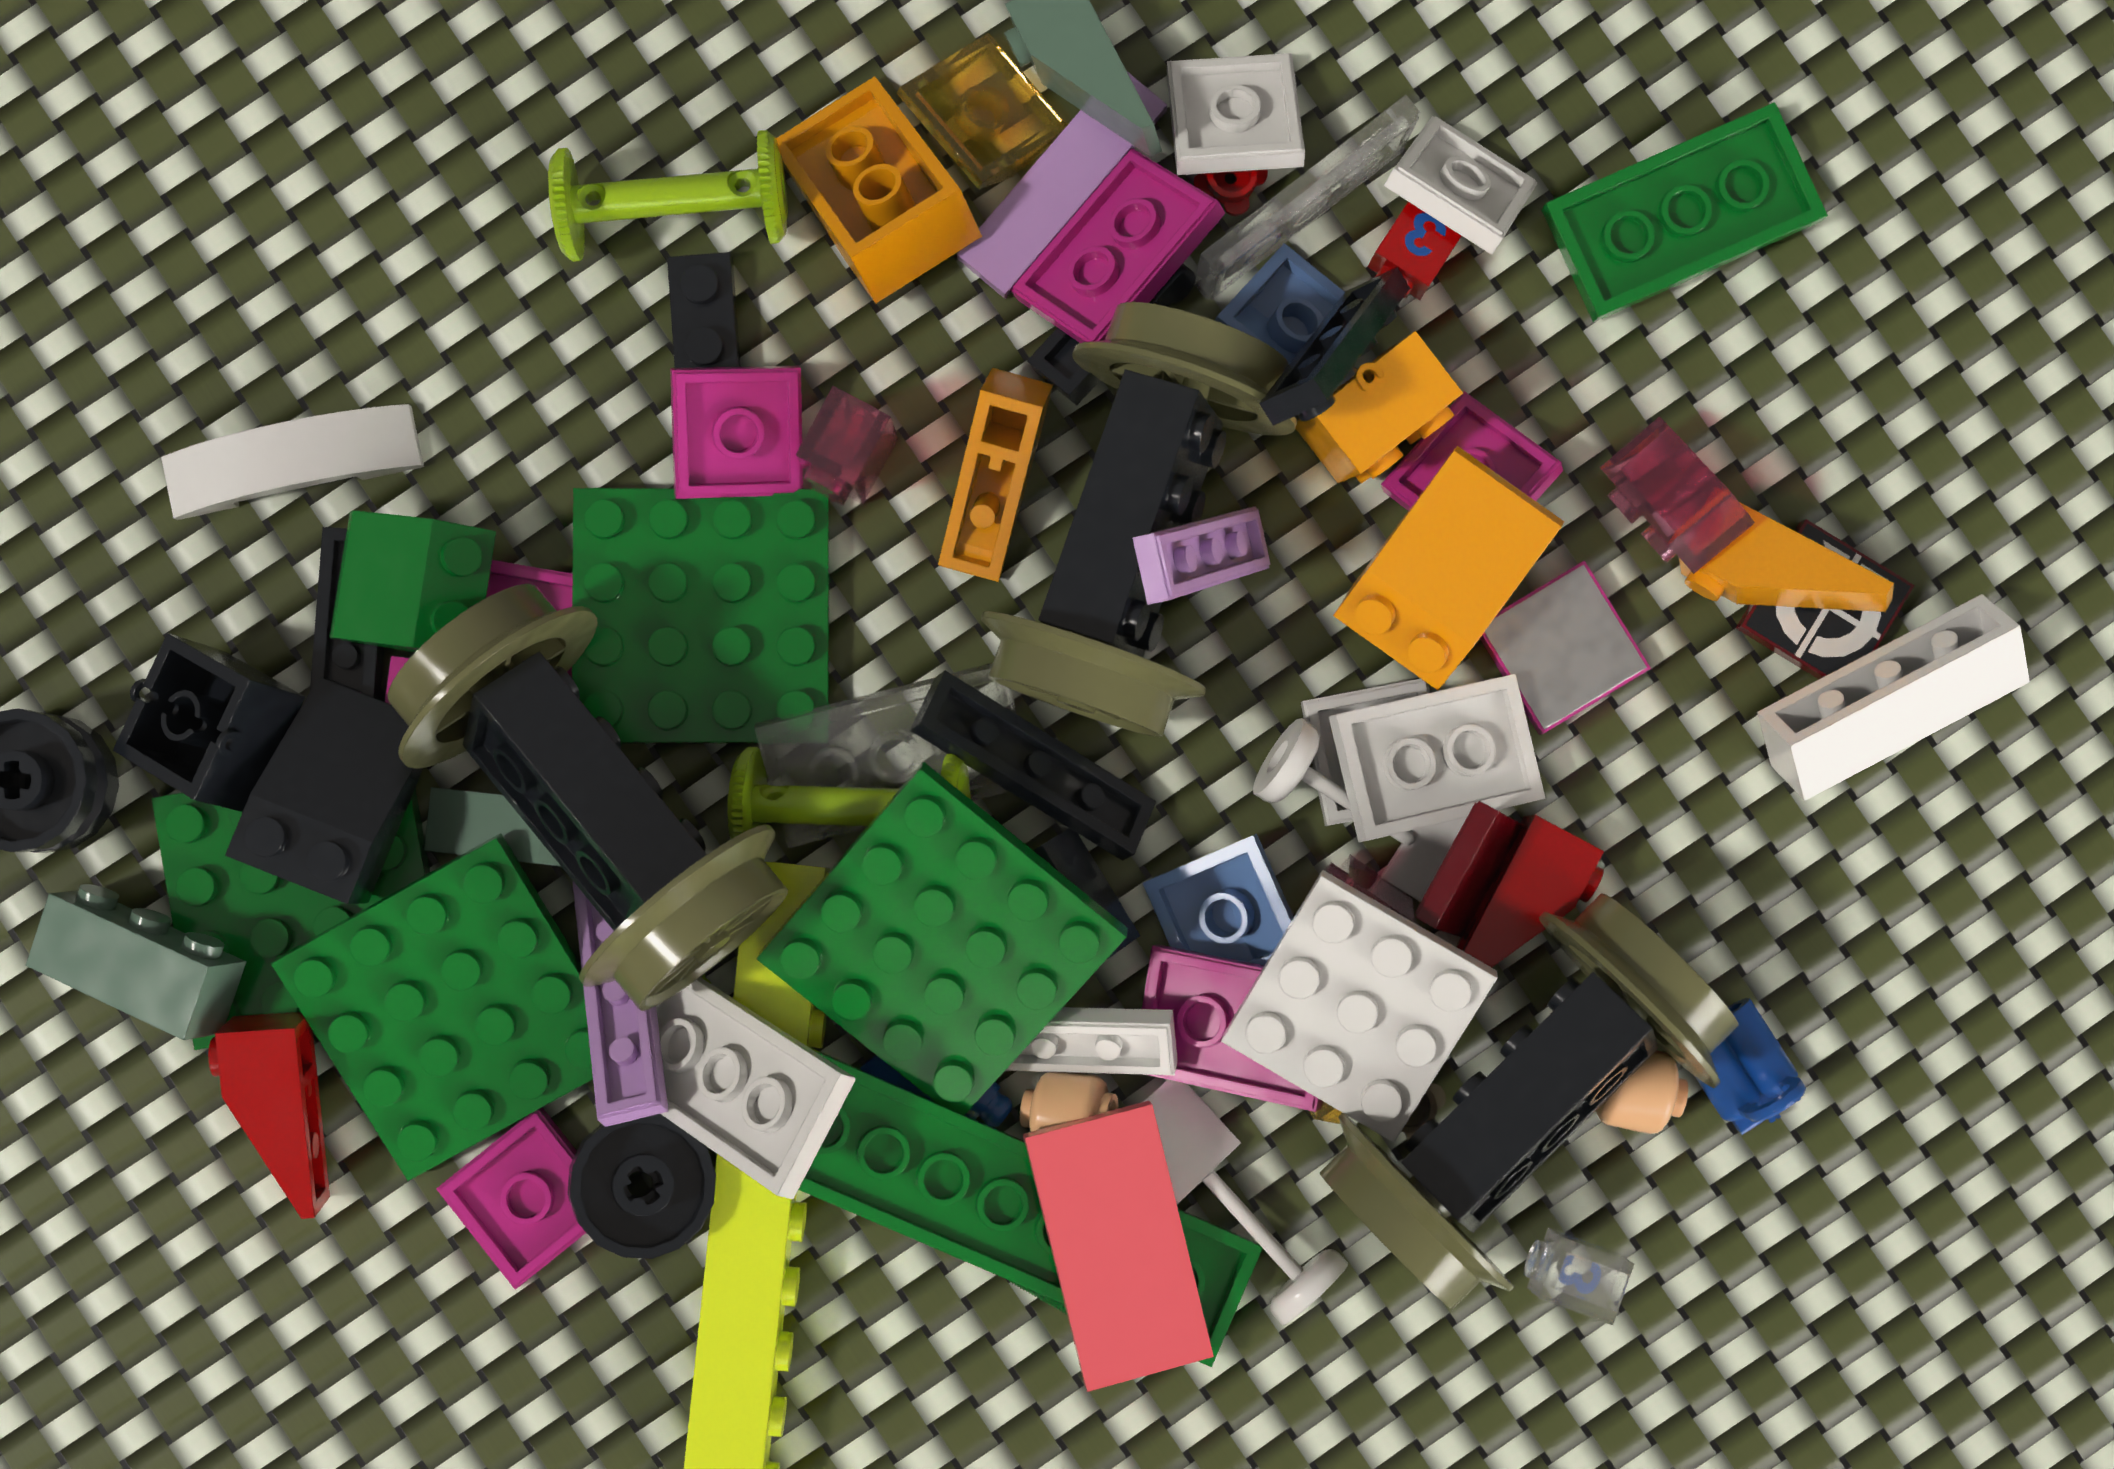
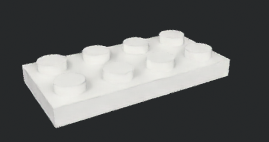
M700 977L673 997L656 1006L669 1111L660 1114L775 1195L794 1199L856 1078Z

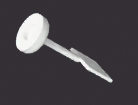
M1303 718L1296 719L1278 738L1264 760L1254 782V795L1269 803L1279 802L1287 797L1301 780L1351 811L1346 789L1309 767L1318 749L1319 734L1311 723ZM1466 818L1390 835L1401 842V845L1380 877L1421 902Z
M1166 1080L1145 1101H1150L1153 1105L1176 1203L1178 1204L1202 1181L1287 1274L1290 1279L1278 1290L1270 1304L1273 1316L1282 1326L1286 1325L1307 1309L1339 1278L1348 1267V1262L1336 1250L1328 1249L1322 1251L1301 1267L1214 1171L1241 1142L1188 1084Z

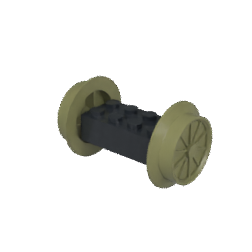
M1125 302L1117 305L1105 340L1079 343L1075 346L1072 353L1074 361L1081 368L1091 372L1099 380L1118 390L1038 619L1041 623L991 611H984L981 621L1001 640L988 676L992 681L1039 701L1109 725L1144 735L1162 737L1174 701L1203 697L1206 688L1199 682L1177 671L1143 658L1145 651L1152 652L1157 646L1163 629L1164 617L1162 614H1159L1162 602L1147 605L1132 538L1201 519L1206 499L1205 492H1202L1201 488L1208 467L1216 468L1218 466L1226 444V432L1222 430V427L1254 434L1280 436L1293 433L1297 425V419L1294 416L1273 426L1259 404L1289 365L1287 359L1277 350L1247 333L1194 313L1151 303Z
M532 584L516 585L487 597L454 618L427 640L400 669L388 691L389 703L409 726L401 740L398 755L407 767L415 769L439 764L465 751L471 755L614 931L597 948L582 968L579 975L581 983L585 987H592L616 981L640 1011L649 1010L685 989L722 961L751 936L784 901L788 894V889L764 861L775 838V831L770 825H760L739 834L709 854H706V845L701 834L687 819L681 818L678 820L663 802L664 795L654 776L643 767L635 768L621 751L620 738L611 724L603 717L598 716L594 718L579 700L580 693L578 687L567 672L583 654L595 634L597 628V617L589 608L583 606H574L557 611L537 586Z
M1601 893L1574 921L1548 912H1544L1539 917L1546 931L1587 978L1582 983L1576 977L1566 982L1547 1004L1553 1012L1535 1030L1528 1024L1520 1028L1500 1050L1505 1059L1487 1077L1481 1071L1477 1072L1459 1088L1452 1098L1458 1106L1440 1124L1434 1119H1430L1410 1137L1405 1144V1148L1410 1154L1401 1163L1412 1174L1411 1177L1349 1116L1344 1113L1338 1116L1347 1146L1320 1172V1175L1350 1210L1398 1260L1452 1310L1481 1281L1507 1291H1511L1515 1286L1449 1217L1450 1215L1474 1233L1658 1050V1045L1680 1065L1708 1086L1716 1088L1720 1084V1079L1710 1053L1738 1027L1735 1016L1712 988L1664 940L1628 909L1606 894Z

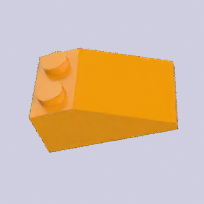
M875 76L776 138L784 167L875 304L982 237L961 189Z
M1456 446L1352 585L1333 616L1433 688L1439 690L1474 647L1561 529L1564 521L1462 448Z

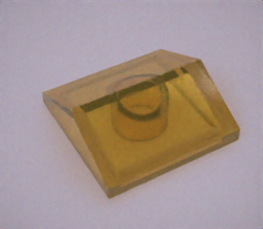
M990 33L985 34L903 84L896 93L978 189L1012 178L1047 149L1068 125Z

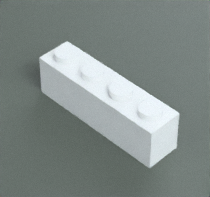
M1981 594L1758 711L1771 766L1805 801L2026 685L2030 681L2021 626Z

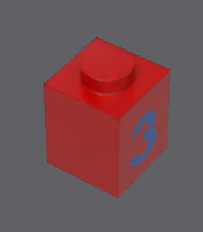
M1407 202L1375 251L1368 268L1377 273L1375 277L1398 267L1410 287L1403 298H1407L1410 294L1421 300L1462 236L1415 205Z

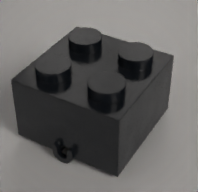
M167 633L147 678L136 681L131 687L130 698L135 703L113 751L193 800L243 812L250 793L300 710L305 696L223 650ZM144 687L150 690V695L145 699L139 696L141 689Z

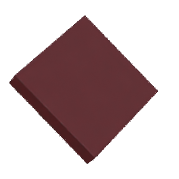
M1481 801L1474 803L1415 912L1417 914L1415 918L1435 929L1463 937L1523 825Z

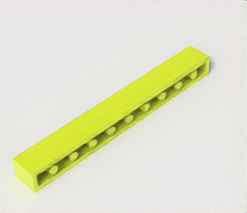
M765 861L786 886L788 894L775 912L739 945L733 999L810 1048H822L826 1029V1014L816 1009V1006L759 962L757 957L762 948L830 871V868ZM717 1154L715 1195L710 1214L684 1469H780V1462H770L769 1457L772 1436L782 1437L784 1431L787 1397L776 1396L778 1371L789 1372L791 1364L793 1332L783 1331L785 1306L795 1307L797 1303L800 1267H791L789 1263L792 1241H803L807 1203L796 1202L797 1193L794 1199L775 1195Z

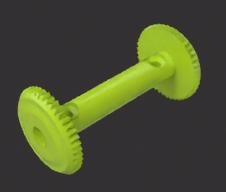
M767 130L758 131V169L580 184L578 182L577 170L571 151L568 148H558L549 161L548 185L551 217L561 252L573 262L582 261L585 248L584 223L760 207L763 209L770 244L779 243L787 232L788 203L784 166L776 137ZM741 187H749V190L746 192L738 191ZM593 200H600L597 205H589Z
M748 747L736 758L729 782L728 828L730 839L749 829L772 822L868 826L899 789L768 785L767 769H765L766 763H764L765 758H763L760 748ZM946 754L942 764L941 776L971 799L967 765L956 755Z

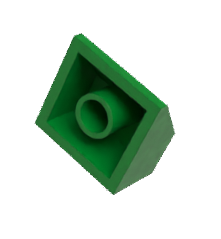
M350 511L330 638L416 652L446 624L470 607L486 599L496 531L429 518Z

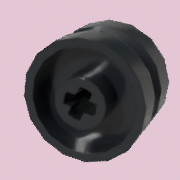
M19 708L0 711V850L8 852L49 853L75 848L96 835L112 814L119 789L116 760L102 736L82 721L73 718Z
M656 1114L608 1127L600 1124L581 1141L569 1165L567 1195L576 1221L598 1246L623 1258L653 1259L680 1249L702 1229L714 1204L716 1173L708 1149L703 1143L662 1114ZM637 1171L649 1174L652 1180L650 1191L643 1196L632 1195L627 1187L628 1184L632 1183L629 1176Z

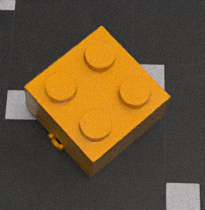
M1414 331L1388 348L1372 362L1362 364L1357 369L1356 374L1333 393L1336 401L1329 409L1308 421H1301L1299 418L1295 429L1337 483L1356 477L1360 483H1363L1370 477L1374 479L1404 456L1397 447L1402 441L1406 439L1411 445L1421 437L1425 439L1454 416L1448 405L1460 397L1463 392L1419 334Z

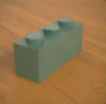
M82 884L79 891L49 893L25 966L182 1040L215 1035L226 1023L246 961L223 951L225 944L221 940L202 933L181 932L170 926L172 919L167 915L145 908L131 909L118 903L119 894L105 887Z

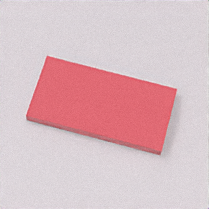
M1145 1101L1023 1134L1087 1392L1214 1357L1152 1103Z

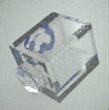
M1548 1228L1544 1241L1537 1239L1533 1243L1526 1260L1524 1275L1530 1278L1527 1288L1539 1299L1613 1325L1635 1263L1619 1253Z

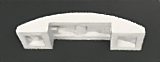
M409 404L342 411L271 424L208 440L161 457L173 518L176 520L239 507V501L346 478L358 477L361 480L424 467L412 406Z

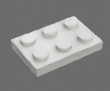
M1516 674L1329 716L1358 842L1466 818L1474 803H1478V801L1496 810L1546 799Z

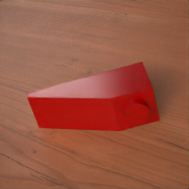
M1537 815L1524 816L1520 823L1523 827L1456 947L1491 968L1546 929L1539 920V917L1544 912L1563 917L1575 909L1579 900L1585 903L1590 900L1604 874V869L1597 866L1604 853L1603 850Z
M301 1012L233 1016L215 1033V1037L210 1041L208 1060L211 1074L214 1077H220L223 1100L300 1218H315L329 1199L330 1190L313 1030Z

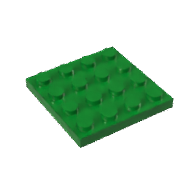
M573 488L572 607L583 606L589 608L597 617V628L591 642L572 666V679L578 687L580 693L579 700L594 718L598 716L603 717L611 724L618 734L621 744L829 743V489H798L794 493H774L771 496L676 499L674 489Z
M923 762L762 948L757 960L937 1104L965 1115L1127 938L1128 928L927 763Z
M416 788L369 903L363 904L343 903L225 856L242 812L196 801L183 793L151 798L173 928L184 933L196 932L215 937L225 944L223 951L246 961L227 1021L233 1016L301 1012L271 963L284 953L430 873L427 851H424L425 839ZM215 1035L192 1039L194 1050L209 1048L210 1041Z
M501 833L284 953L271 963L407 1181L593 1080L584 987L579 980L582 970L581 964Z

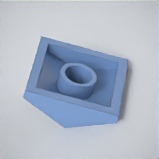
M1284 243L1219 313L1215 321L1238 329L1268 344L1281 353L1290 364L1345 292Z
M1257 834L1143 882V886L1169 945L1174 948L1265 966L1294 918Z

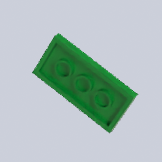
M1775 102L1545 203L1541 209L1593 323L1813 226L1828 216Z

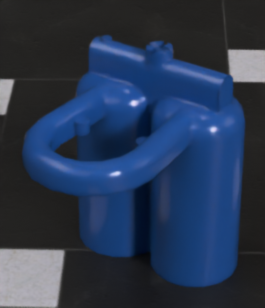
M1750 998L1739 1000L1728 1006L1738 1022V1027L1710 1053L1720 1079V1084L1716 1088H1712L1695 1077L1720 1117L1725 1121L1733 1122L1741 1135L1766 1119L1770 1123L1776 1121V1118L1779 1119L1781 1117L1779 1113L1801 1100L1806 1091L1805 1085L1798 1078L1796 1068Z

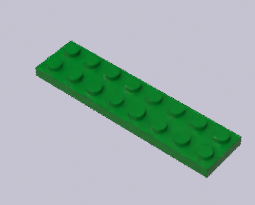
M810 1048L854 1076L856 1080L798 1190L1064 1304L1025 1141ZM1178 1208L1214 1355L1212 1358L1198 1362L1212 1367L1263 1248L1250 1239Z

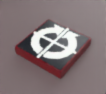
M1805 519L1799 522L1795 529L1796 532L1894 583L1892 602L1886 612L1764 605L1748 606L1736 629L1815 678L1821 679L1876 650L1915 585Z

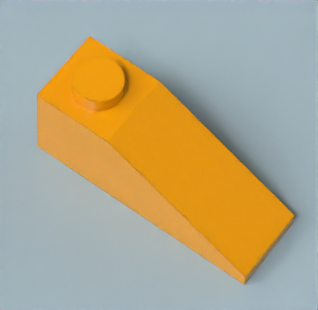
M996 368L991 369L980 390L938 562L939 566L999 582L1038 446L1053 384Z
M1720 491L1679 554L1681 574L1687 577L1684 581L1685 584L1694 592L1712 601H1718L1720 596H1723L1736 604L1886 612L1892 602L1893 582Z

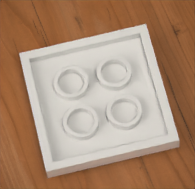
M1322 870L1225 1030L1221 1042L1388 1140L1395 1142L1498 978L1497 971Z

